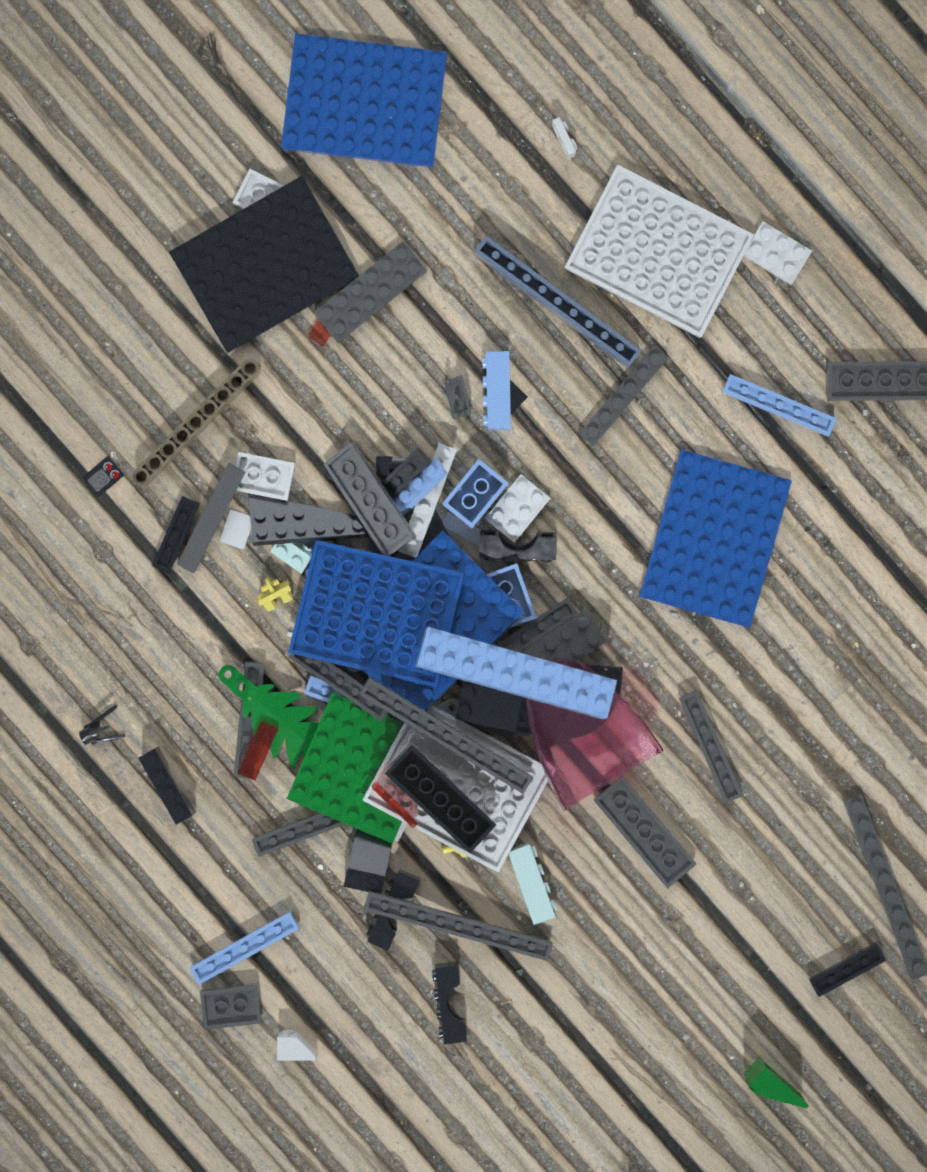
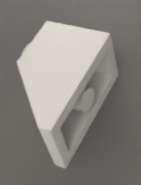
M283 1030L282 1033L278 1034L277 1061L316 1060L317 1051L299 1033H294L293 1030Z

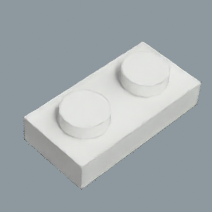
M560 117L552 120V127L567 158L570 159L575 156L577 145L574 139H570L567 134L569 129L566 122H562Z

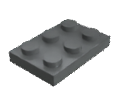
M258 984L200 991L204 1030L262 1023Z

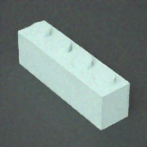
M527 842L511 848L509 857L533 924L555 918L554 912L557 911L554 900L550 901L548 893H551L548 882L544 883L541 877L545 875L542 865H537L535 857H538L535 846L531 847L530 843Z

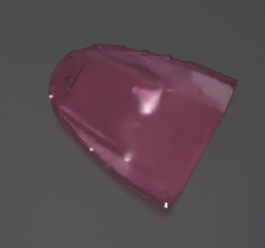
M566 657L549 660L554 663L597 674L594 670H592L590 667H588L580 661H574L571 659H567ZM614 690L606 719L596 718L526 698L528 719L537 754L549 784L563 811L568 810L595 791L664 751L642 718L632 710L630 704L624 701L616 690Z

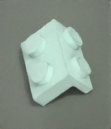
M310 542L275 544L270 552L302 574L311 561L314 545Z

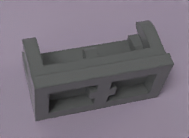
M462 375L454 379H446L444 385L452 418L456 419L471 415Z

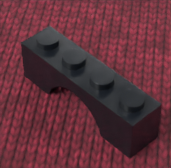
M480 530L479 558L484 560H494V558H500L504 561L521 559L525 562L532 560L551 562L556 560V532H537L529 543L512 545L502 538L499 530Z
M159 746L138 757L175 825L193 816L196 811L188 797L180 790L173 779L168 762Z
M399 869L398 873L394 872L389 882L392 883L390 891L386 889L384 894L399 899H412L420 878ZM375 914L376 922L374 926L370 924L366 933L369 936L367 942L388 951L397 930L392 925L389 917Z
M458 961L435 964V970H432L433 982L437 981V989H434L435 1001L439 1000L440 1007L436 1008L437 1020L441 1019L442 1027H439V1037L444 1040V1044L467 1042L465 1018L454 1014L447 1002L450 992L460 985Z

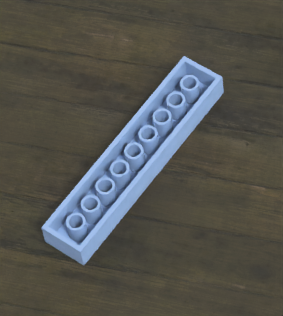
M431 627L425 629L415 665L418 668L600 719L608 717L617 680Z

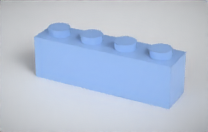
M509 351L486 352V357H482V367L486 368V376H483V388H487V395H483V407H487V414H484V426L488 427V431L511 430Z

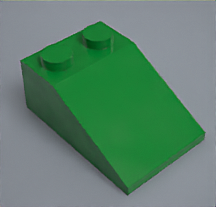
M760 1057L744 1073L747 1079L746 1083L754 1094L758 1095L760 1093L764 1098L806 1109L809 1106L803 1095Z

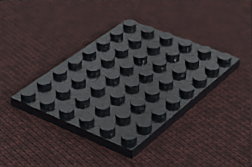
M303 176L298 177L169 251L227 353L347 286L359 277Z

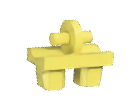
M269 578L264 579L266 585L260 587L263 593L257 595L260 606L263 605L268 612L277 607L274 599L279 596L284 603L293 600L288 580L279 583L278 579L271 582Z

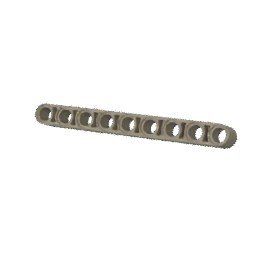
M246 359L134 470L132 474L133 481L138 485H149L258 377L261 371L260 365L253 359ZM249 364H255L256 366L253 373H247L246 371ZM240 377L242 384L239 387H234L233 380ZM227 391L229 394L228 398L224 401L220 400V393ZM213 404L215 411L212 414H207L206 407ZM200 418L201 425L194 428L192 425L193 420ZM186 431L187 439L180 441L179 434ZM168 445H173L174 452L171 455H167L165 452ZM155 458H158L160 460V466L154 469L152 467V461ZM141 472H145L147 475L144 482H140L138 479Z

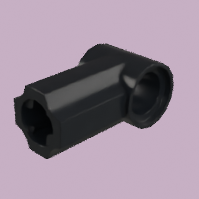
M377 456L376 476H389L406 458Z

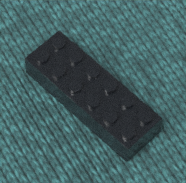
M411 743L384 770V773L469 853L497 825Z

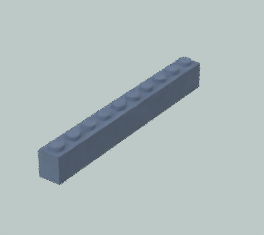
M485 236L474 251V255L627 369L640 354L641 350L489 237Z

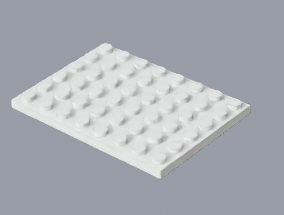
M617 165L564 269L701 338L754 234Z
M432 705L427 712L532 775L533 780L523 794L404 722L362 800L499 872L553 770ZM409 743L415 746L497 824L471 853L464 849L384 773V770Z

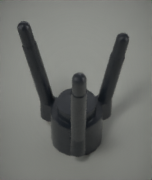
M117 705L108 709L94 721L85 725L83 730L79 731L80 739L84 745L89 743L94 745L99 742L125 737V734L98 738L99 733L109 729V726L107 725L99 729L93 727L117 709Z

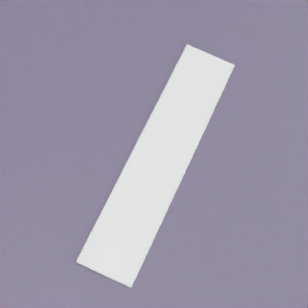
M448 512L443 520L445 528L479 545L481 529L475 526L471 529L458 517Z

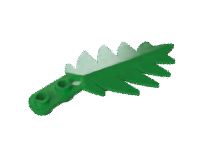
M223 666L219 671V679L244 701L243 717L247 718L251 711L252 728L256 743L259 744L268 726L269 744L273 758H277L285 740L291 767L295 768L302 751L305 756L319 722L301 721L319 709L309 706L285 707L302 695L294 692L267 693L274 688L273 684L256 687L234 666ZM226 671L231 672L230 678L225 677ZM245 684V690L241 691L239 685Z

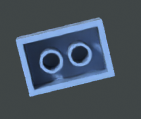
M478 459L442 505L472 529L509 483Z
M518 564L487 574L524 611L510 627L537 618Z

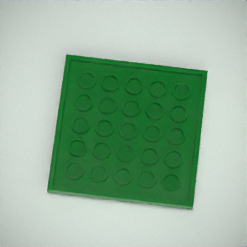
M332 692L286 799L393 844L402 821L362 799L404 722L388 715L382 722L348 698Z

